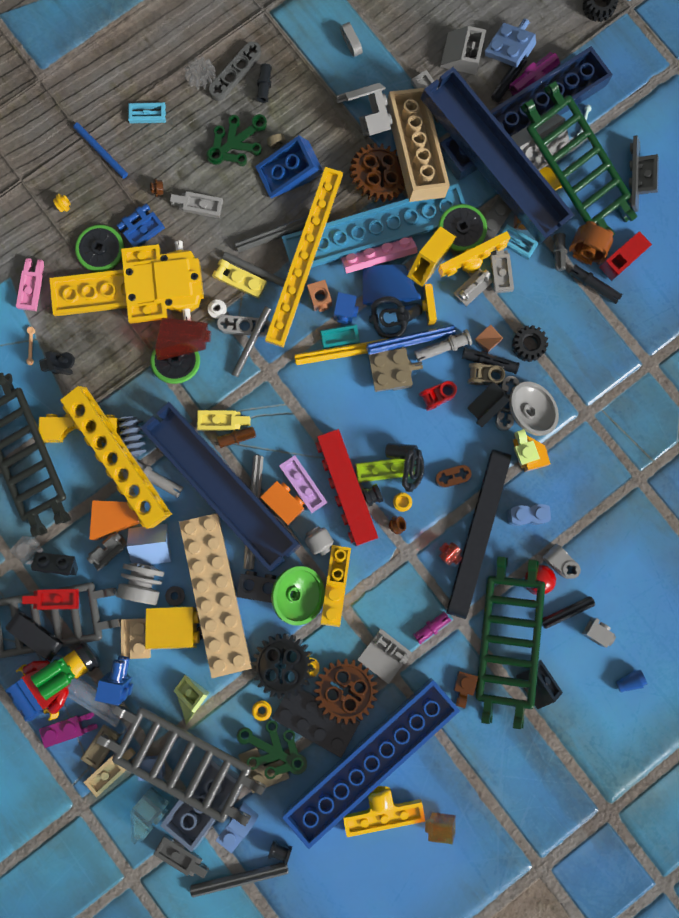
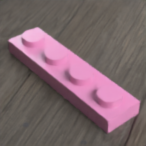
M412 237L402 238L396 242L385 243L376 248H368L356 254H348L346 257L341 258V262L347 274L418 253L414 240Z

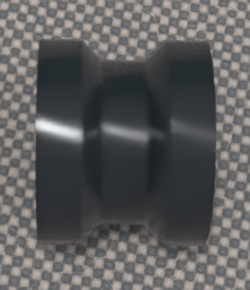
M374 484L372 488L362 489L369 507L375 502H383L377 484Z

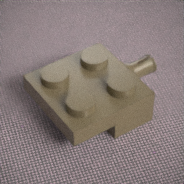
M406 348L368 355L375 392L412 388V371L423 369L422 361L410 363Z

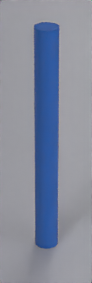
M78 122L74 124L73 128L123 179L126 178L128 173Z

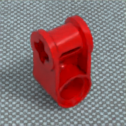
M445 381L420 392L419 396L423 398L427 406L426 411H430L453 399L457 392V387L453 382ZM450 387L453 393L445 395L442 389Z

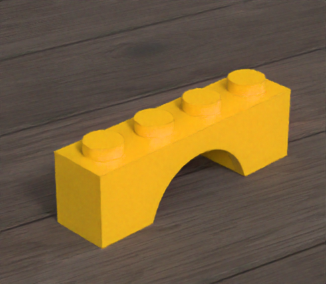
M46 414V417H39V432L44 443H63L65 437L71 431L77 429L73 424V418L68 414H65V417H58L56 414ZM105 415L119 435V425L121 422L118 421V418H115V415ZM94 422L91 424L92 431L95 429ZM105 438L102 439V443H106Z

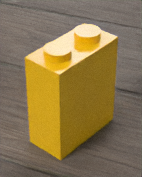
M440 226L418 253L407 277L423 287L443 262L456 236Z
M146 608L145 649L197 648V643L200 642V633L197 631V623L200 622L197 608Z

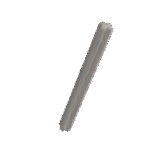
M254 455L250 489L260 499L264 458L260 455ZM245 545L243 567L244 569L252 570L254 569L255 555Z

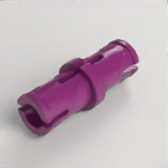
M443 611L431 622L427 621V625L414 633L413 636L421 645L430 636L436 635L439 629L451 622V619Z

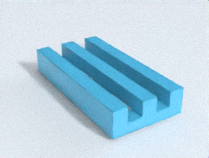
M165 102L128 103L129 123H166ZM140 109H161V111H150V110L132 111V110H140Z
M507 224L502 233L507 231L532 246L531 248L510 236L509 241L511 242H508L507 248L529 260L538 242Z

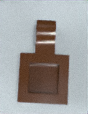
M458 671L454 691L459 692L456 706L466 707L468 694L474 696L478 676Z

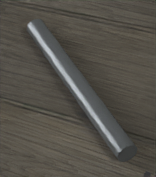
M224 253L223 259L284 287L286 280L232 254Z
M264 307L232 375L239 377L272 309Z

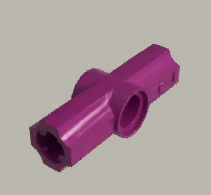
M550 52L539 62L530 64L523 74L509 85L511 94L514 96L559 67L561 63L556 53Z

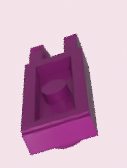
M90 712L82 716L77 715L40 728L39 732L44 748L82 736L89 731L97 729V724H91L83 728L81 723L83 720L91 719L94 713Z

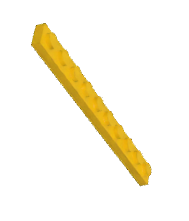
M328 167L324 169L265 338L267 343L284 348L343 177V172Z

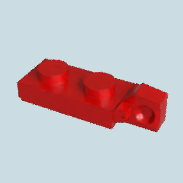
M79 589L33 591V596H22V604H33V609L37 610L79 609Z

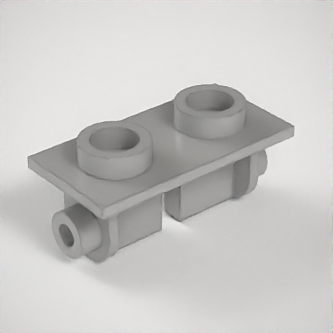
M479 269L453 294L467 307L493 282L489 278V271Z

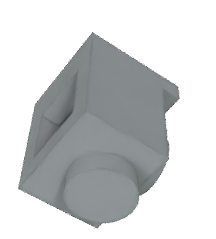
M591 617L582 634L601 647L607 648L608 645L611 646L616 639L615 634L610 631L611 628L602 622L598 624L600 620Z

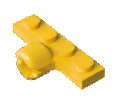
M506 231L474 248L465 250L462 254L441 264L438 269L440 276L447 275L449 277L458 271L457 269L461 267L467 273L478 271L483 263V259L490 256L491 252L495 250L501 251L508 246L507 244L511 238Z
M378 786L368 795L369 809L349 813L343 818L347 837L425 822L421 799L395 804L392 799L391 790L387 786Z

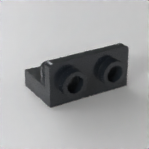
M36 552L31 570L68 576L76 575L78 566L75 556Z

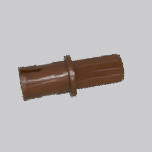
M249 427L239 431L233 430L232 433L217 436L220 448L235 443L239 445V442L255 438L256 432L254 427Z

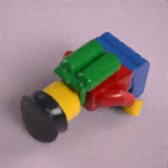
M81 641L79 645L74 647L72 652L60 660H54L53 662L41 660L23 664L16 670V673L21 671L23 676L19 681L6 689L5 692L10 696L25 722L34 720L42 713L50 714L48 721L56 719L69 694L68 688L71 686V680L74 678L78 679L88 671L92 672L95 668H99V658L90 645Z

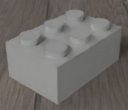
M556 113L536 129L540 137L543 139L565 122V118ZM527 127L511 136L538 171L548 165L528 133ZM565 130L546 145L552 155L570 142L568 131Z

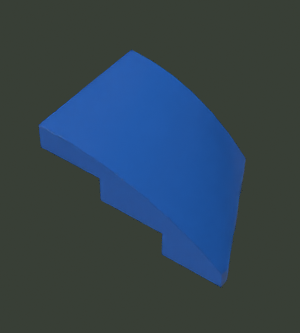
M377 265L363 269L364 305H372L375 300L386 296L410 302L420 300L421 295L417 293L414 281L407 277L409 271L405 265Z

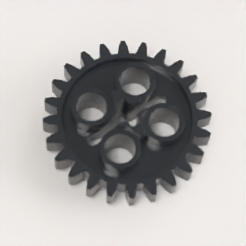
M284 633L282 638L281 634H276V640L274 637L269 636V643L262 641L264 647H257L260 653L253 654L257 661L251 662L252 665L256 666L252 673H257L258 675L254 678V681L260 680L257 687H265L263 693L270 692V697H275L277 694L278 699H282L284 695L288 699L291 694L298 696L297 689L300 692H304L302 685H310L307 678H313L309 671L315 670L314 667L310 666V663H313L315 659H309L313 652H306L308 644L301 646L302 639L296 641L295 635H291L289 638V635ZM274 650L278 652L276 660H273L271 656ZM292 652L297 654L295 662H292L290 659ZM286 664V668H280V665ZM272 670L276 673V678L273 681L270 679V672ZM290 672L295 674L293 682H290L288 679Z

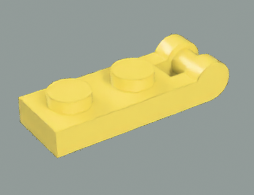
M223 259L219 260L218 268L212 274L213 278L257 299L260 298L267 285L266 280L242 270ZM225 270L230 271L228 276L223 275Z

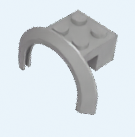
M380 83L336 95L337 103L368 95L372 113L359 117L363 136H370L391 129L392 118L386 110V105H388L385 94H382V90H385L386 87Z

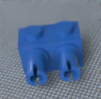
M119 656L118 660L113 661L111 672H108L98 682L95 701L119 706L127 699L128 695H131L133 690L132 677L127 675L129 657Z

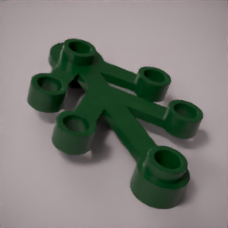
M231 115L228 119L229 132L227 143L221 146V141L225 136V129L223 126H216L214 128V144L206 154L208 162L213 165H219L223 161L237 162L239 166H245L247 164L246 155L244 153H239L238 155L227 153L231 149L249 151L255 156L260 155L262 147L259 143L250 144L243 143L242 141L256 131L266 129L267 120L264 115H255L252 118V125L237 136L236 130L240 125V120L237 115ZM232 120H237L236 123H231ZM218 130L223 131L221 134H217ZM255 147L259 148L258 151H254L253 149ZM215 154L219 155L218 158H213ZM239 158L245 159L243 162L238 161Z
M268 721L265 727L270 735L272 745L253 736L252 731L247 727L238 730L236 738L240 744L246 745L250 743L268 753L257 758L250 757L247 760L248 765L250 760H255L257 763L255 767H251V770H255L260 765L278 759L286 764L276 768L272 766L267 767L264 771V776L269 780L289 771L292 774L299 775L306 770L307 760L303 755L298 754L294 741V731L286 730L283 734V740L287 742L290 755L282 750L276 721ZM270 723L275 725L274 730H269L268 725ZM242 732L248 733L247 739L241 737ZM286 733L292 734L291 740L286 739ZM294 761H300L301 766L299 768H296L294 766ZM272 769L274 771V775L272 777H269L267 775V770Z

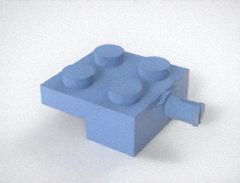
M524 18L518 27L503 23L486 48L485 56L517 68L524 57L527 58L536 45V35L525 30L530 24L529 20Z

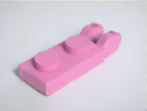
M27 258L25 260L16 303L17 309L37 311L44 270L43 260L37 261L35 272H31L32 259Z

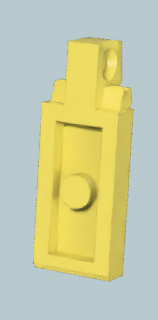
M227 410L197 411V430L236 431L240 430V426H251L250 416H241V412Z

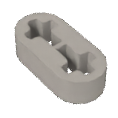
M350 22L340 25L342 37L353 57L361 55L363 53L362 46Z

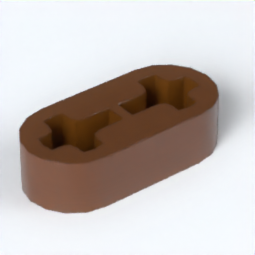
M465 465L445 469L436 475L435 482L441 488L462 484L471 478V470ZM460 469L463 472H467L465 479H462L461 476L455 478V474H458ZM441 474H444L445 477H452V479L446 481L447 484L439 481L442 477Z

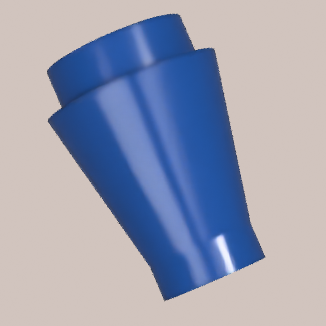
M633 670L619 681H616V685L620 693L624 691L644 688L643 686L647 685V681L641 670Z

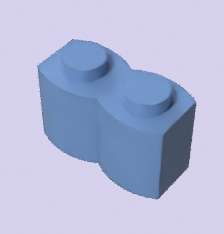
M545 504L531 507L524 505L515 506L507 510L508 524L521 526L528 523L539 525L549 522L551 520L550 506Z

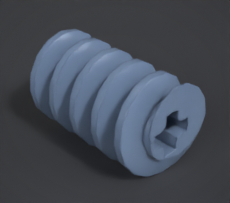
M131 416L119 418L118 421L121 422L119 429L123 430L119 433L123 437L122 441L133 457L141 456V454L146 452L145 449L140 448L146 444L140 441L145 435L139 434V431L142 429L138 424L143 422V420Z

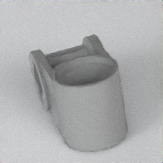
M555 544L542 557L548 565L566 579L576 578L580 574L579 564L558 544ZM571 566H572V567H573V569H572L573 574H572V573L567 574L568 568H566V567H571Z

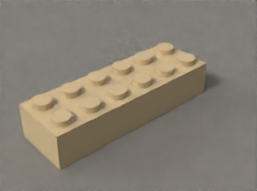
M425 88L390 91L387 99L388 105H386L387 111L392 118L391 128L409 202L445 198L450 187L432 113L421 100Z

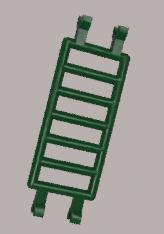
M556 81L543 88L555 104L544 114L539 115L532 99L520 106L521 110L531 121V124L527 126L528 133L585 223L592 221L597 226L613 232L604 218L616 208L621 212L624 222L633 221L638 217L626 202L631 196L629 190L570 95L563 98ZM568 105L573 115L542 139L536 129ZM578 122L583 132L552 155L546 145ZM588 138L593 148L562 171L556 161ZM597 154L602 164L571 187L566 177ZM607 170L612 180L581 203L576 193ZM617 186L622 195L591 219L586 209Z
M498 556L497 575L487 578L476 700L484 702L481 723H492L494 703L515 707L513 728L522 729L524 728L525 709H533L535 705L546 585L543 581H537L539 561H528V579L506 577L508 558ZM494 584L537 588L536 600L493 595ZM492 604L535 608L534 620L492 615ZM491 623L534 628L533 640L490 635ZM489 642L532 648L531 660L488 654ZM487 662L530 668L529 680L486 674ZM485 682L528 688L527 700L484 694Z

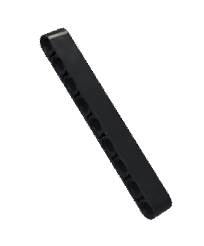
M494 449L491 451L446 614L462 619L467 618L510 465L511 454Z

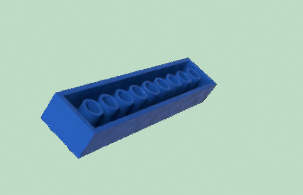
M430 678L284 810L282 814L283 820L304 845L310 849L459 713L460 710L437 683Z

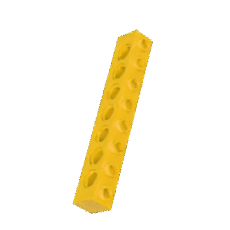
M77 386L60 399L64 405V411L73 418L74 426L83 433L85 442L95 451L96 459L103 463L107 475L116 482L117 490L128 500L129 508L138 515L139 523L146 527V529L154 528L172 515L87 387ZM82 406L85 409L83 415L80 412ZM92 422L95 423V429L93 431L91 429ZM103 438L106 439V445L104 447L102 446ZM114 453L117 456V461L115 463L112 460V456ZM125 469L128 472V477L126 479L123 477V471ZM135 486L139 488L137 495L134 493ZM146 501L150 505L149 511H146L144 507Z

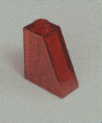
M162 318L155 346L157 360L205 350L207 342L211 341V331H208V323Z

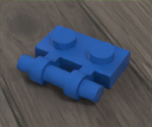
M147 204L135 208V212L128 217L124 216L121 219L122 221L116 225L120 231L126 227L128 228L123 234L133 247H140L165 229L153 211L148 215L145 214L151 210ZM140 217L141 220L133 225L132 223Z

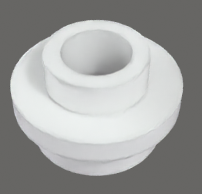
M213 300L209 303L208 313L211 317L219 319L226 314L227 307L223 301ZM220 306V310L214 311V307Z

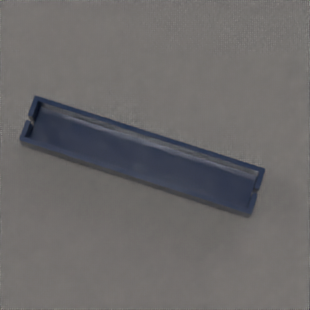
M454 67L440 76L439 81L436 79L423 90L421 96L423 103L539 245L574 216L569 207Z
M168 402L156 413L163 419L161 422L152 416L140 428L270 572H273L285 561L283 557L292 555L301 544L178 409Z

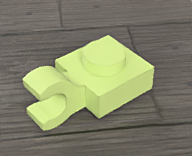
M525 430L515 432L514 434L519 446L514 447L520 466L540 459L534 441H527Z

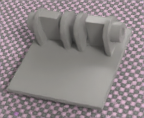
M380 629L357 660L389 684L402 665L408 661L412 652Z

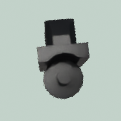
M48 351L45 352L46 358L39 360L40 368L43 372L51 371L53 374L60 373L64 375L73 374L70 368L73 367L75 358L71 353L64 352L60 354Z

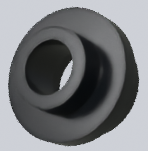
M179 586L170 587L165 594L166 601L173 606L180 605L185 599L184 590ZM173 592H176L178 594V598L176 600L172 598Z

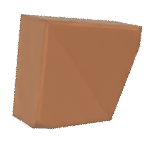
M489 325L475 341L488 353L501 342L503 337L492 325Z

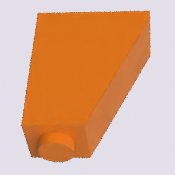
M92 500L90 540H100L110 536L112 533L115 534L140 524L138 515L129 508L127 502Z

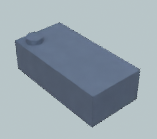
M217 757L211 758L192 795L193 798L202 803L223 764ZM229 768L210 805L211 808L218 812H221L239 777L232 769ZM179 800L160 826L192 852L199 846L217 820Z

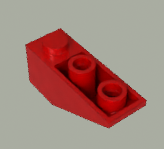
M639 231L599 268L612 281L652 244Z

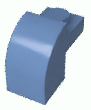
M244 802L238 810L251 815L248 824L244 826L231 818L216 839V842L231 854L248 834L259 815Z

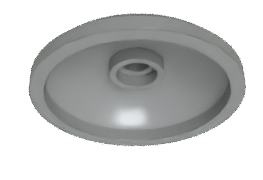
M523 382L512 390L509 398L510 410L514 420L522 429L532 435L544 436L556 428L559 419L558 408L555 400L544 387L534 382Z

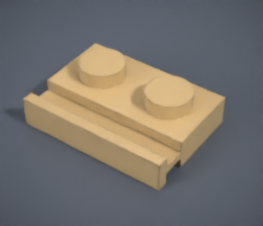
M146 618L121 619V656H126L130 659L151 658V650L145 649Z

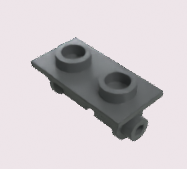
M112 533L102 542L105 546L104 549L98 545L88 554L87 560L94 564L97 571L106 566L110 560L121 553L127 546L125 539L119 533Z

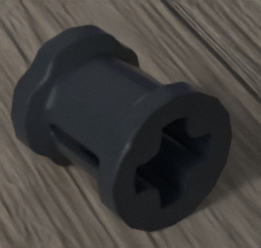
M273 840L268 859L276 858L284 861V864L287 865L293 846L289 845L287 847Z

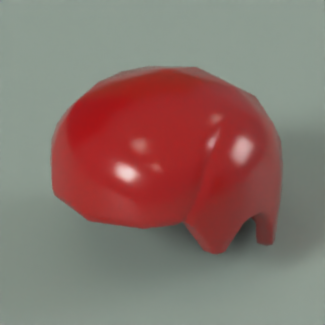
M539 565L537 581L545 582V594L554 589L556 576L550 567ZM528 572L525 575V579H528ZM526 587L533 595H537V588Z

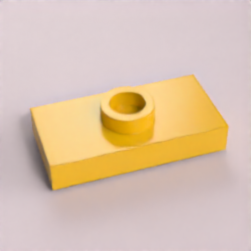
M425 284L423 288L424 300H422V310L426 311L427 325L431 326L437 320L433 286Z

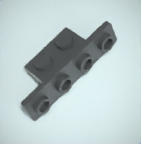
M638 135L633 136V142L630 143V152L633 154V160H630L632 177L629 178V187L632 189L629 206H632L634 212L639 211L640 194L658 192L659 171L658 154L640 157V140Z

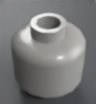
M318 526L306 533L305 542L312 554L320 553L323 556L331 551L330 546L333 545L334 541L326 528Z

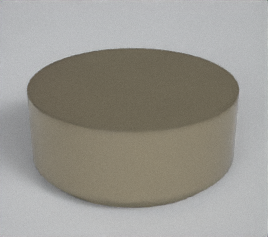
M282 133L267 138L270 148L280 147L286 142L285 136Z

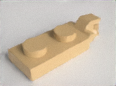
M131 747L123 754L122 758L128 761L136 752ZM113 756L83 782L96 798L126 771V769L112 761Z

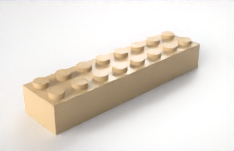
M216 513L180 521L179 525L211 678L252 669L219 515Z

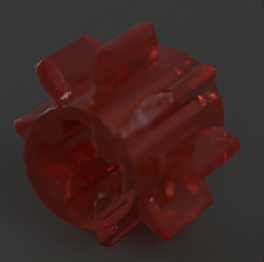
M445 542L439 548L442 552L439 557L449 566L452 562L457 565L462 559L460 556L462 550L453 542L449 545Z

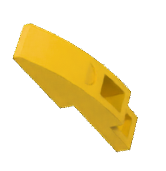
M332 545L320 625L340 627L351 548Z

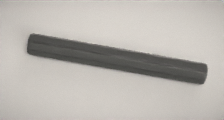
M308 215L235 242L237 252L248 250L304 229Z
M282 862L190 886V894L194 898L286 875L289 872L288 864L286 865Z

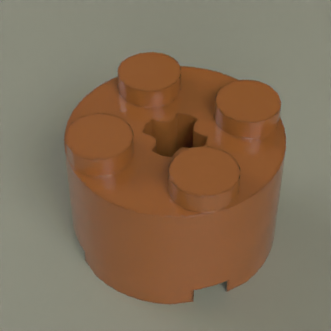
M587 221L584 225L578 227L569 251L571 252L572 250L573 257L584 264L592 265V262H598L597 265L603 264L613 243L614 233L609 229L597 226L592 221Z

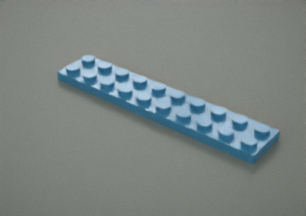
M459 184L451 185L445 198L409 202V199H405L326 223L311 268L339 260L351 253L356 254L368 248H376L385 243L399 241L402 238L415 237L438 230L440 218L447 209L454 205L465 204ZM303 230L282 236L290 265L292 264Z

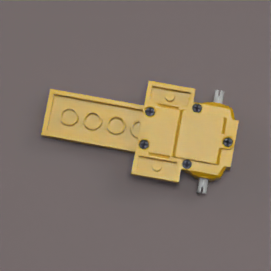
M175 241L176 251L167 254H161L159 244L121 249L122 270L50 278L53 315L63 316L127 308L128 322L132 324L168 319L167 309L183 313V322L187 323V320L191 322L190 312L198 308L201 299H204L200 261L194 257L192 251L183 250V241H179V243Z

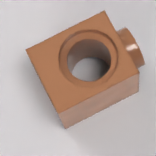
M326 280L307 285L314 311L322 312L328 310L332 306V299ZM318 294H323L325 296V298L321 301L317 300L315 297Z

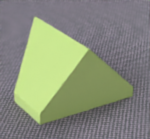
M185 675L174 689V692L178 697L186 725L210 692Z

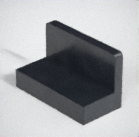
M492 382L467 409L477 418L476 423L483 427L509 402L510 396L495 382Z
M542 660L538 662L535 707L537 709L556 702L563 693ZM530 668L517 674L516 678L529 680Z

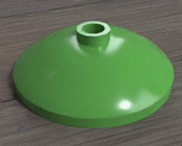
M293 566L286 569L278 576L272 589L271 600L276 615L283 622L291 625L309 623L319 614L323 606L325 596L324 585L320 576L308 567Z

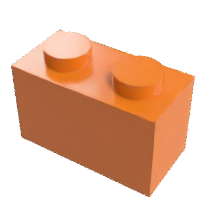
M276 481L261 496V499L289 526L305 510L302 506L304 502L297 495L293 497L289 493L291 489L284 482L280 484Z

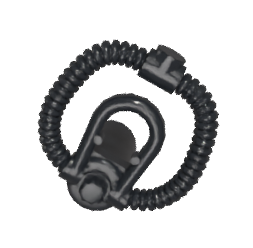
M382 297L373 302L371 306L372 315L369 316V322L374 324L375 331L380 337L386 339L399 337L404 334L408 322L422 314V307L418 303L403 306L401 301L395 297ZM393 302L397 305L398 308L382 310L378 318L376 308L379 304ZM386 312H389V314L396 312L397 322L386 323L383 319ZM380 320V323L385 327L401 325V329L396 333H385L381 330L378 323Z
M388 443L385 449L386 457L405 460L402 486L406 492H413L421 483L424 475L425 466L421 450L418 449L417 445ZM408 475H410L412 480H415L414 483H408Z

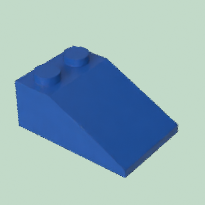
M300 135L255 166L270 198L307 184L324 172L310 142Z

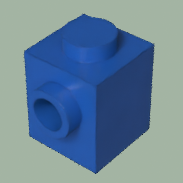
M338 292L334 311V319L337 322L348 324V322L352 323L353 317H357L359 306H355L357 296Z

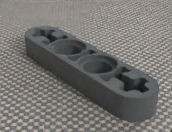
M248 42L212 82L209 91L214 100H223L259 60L261 48L258 43ZM256 49V53L252 52V53L250 54V51H249V50L254 51V50ZM239 61H244L246 66L238 68L236 64ZM232 74L235 78L229 82L225 80V76ZM221 88V93L217 92L215 94V89L220 90Z

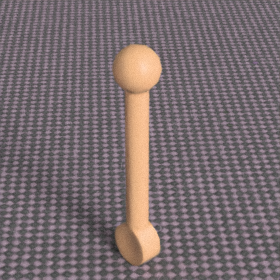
M28 327L29 350L26 363L33 365L32 347L35 329Z

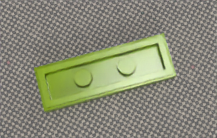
M387 459L357 463L355 467L358 483L403 477L405 460Z

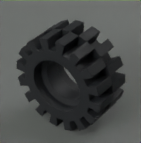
M584 0V14H589L588 18L591 19L593 17L595 22L597 19H599V22H602L603 19L606 21L613 15L618 5V0H604L607 4L606 7L597 6L594 0Z
M534 325L521 328L512 340L513 352L518 354L516 357H521L522 361L528 360V362L538 360L548 347V337L544 336L546 334L545 331L541 332V328L538 327L536 329ZM526 337L534 338L537 342L536 349L527 350L523 345V340Z

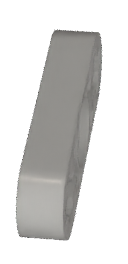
M223 315L218 319L217 326L224 334L251 336L254 328L253 322L256 325L259 318ZM225 320H228L229 324L235 325L234 321H237V330H234V326L230 325L227 326V329H224L223 325L221 324L225 323ZM269 320L265 323L268 329L261 332L259 337L267 336L271 324ZM242 322L250 324V328L247 331H242L239 328Z
M508 376L502 381L501 388L506 393L509 389V386L506 384L509 381H512V385H515V387L520 384L516 377ZM503 407L496 414L495 425L501 431L509 430L514 424L512 413H508L511 412L510 408ZM505 413H508L506 421H508L509 424H507L504 427L503 423L500 422V420L504 418Z

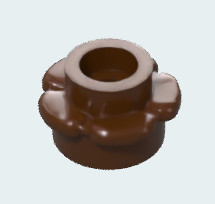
M156 178L153 182H150V192L155 197L163 195V182Z
M393 516L389 522V528L395 534H401L406 530V522L401 516Z

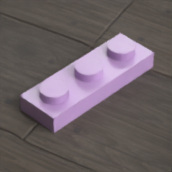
M295 455L279 465L311 514L327 504L326 499Z

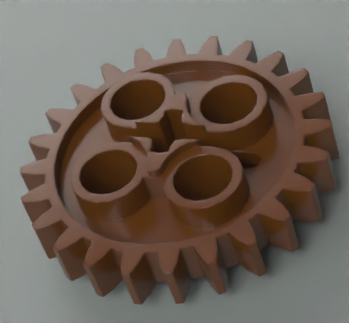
M376 143L373 144L372 148L369 144H367L365 149L361 147L359 152L355 153L349 170L352 171L350 177L354 178L352 184H358L356 191H363L361 196L368 194V200L374 197L375 202H377L381 198V201L384 203L387 198L389 201L393 197L397 198L405 189V183L399 157L395 155L397 150L391 152V147L388 146L385 149L383 143L380 147H377Z
M347 658L344 659L343 664H341L339 659L336 660V666L333 663H329L330 670L324 667L322 670L325 675L318 674L321 681L314 683L316 686H319V689L313 691L319 694L314 700L321 702L317 708L325 709L322 715L329 713V720L336 717V724L343 719L344 725H347L348 719L351 720L352 724L356 723L355 717L360 721L363 720L362 713L368 716L367 708L374 709L371 702L377 701L373 694L378 693V690L373 689L377 682H371L370 680L374 675H367L369 668L362 670L363 663L355 666V660L348 664ZM338 673H344L347 676L345 683L338 681ZM330 682H334L342 689L348 687V692L354 696L359 697L361 701H357L354 697H352L349 694H347L346 696L342 695L344 691L340 688L332 686ZM356 683L363 685L364 690L362 693L355 691L354 686ZM329 690H334L337 693L336 700L328 698L327 693ZM346 700H351L354 703L352 711H348L345 708Z

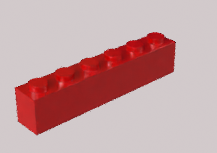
M339 429L317 436L318 442H315L318 453H322L324 456L322 464L325 471L329 470L331 478H328L331 489L335 488L337 496H334L338 507L342 506L344 514H341L344 525H348L351 531L347 533L351 544L355 543L356 546L378 539Z

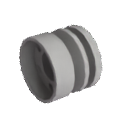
M124 563L123 568L131 570V574L121 573V576L128 579L129 582L128 584L121 583L118 585L116 597L157 605L160 592L152 589V585L162 584V581L155 580L154 576L163 577L164 572L154 566L140 563Z

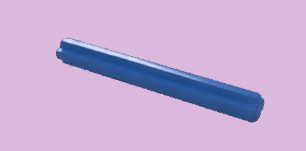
M448 325L368 343L366 349L368 354L371 355L446 338L449 335L454 336L456 329L454 325Z

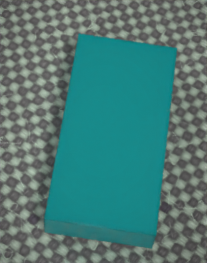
M357 324L320 330L323 349L360 343Z

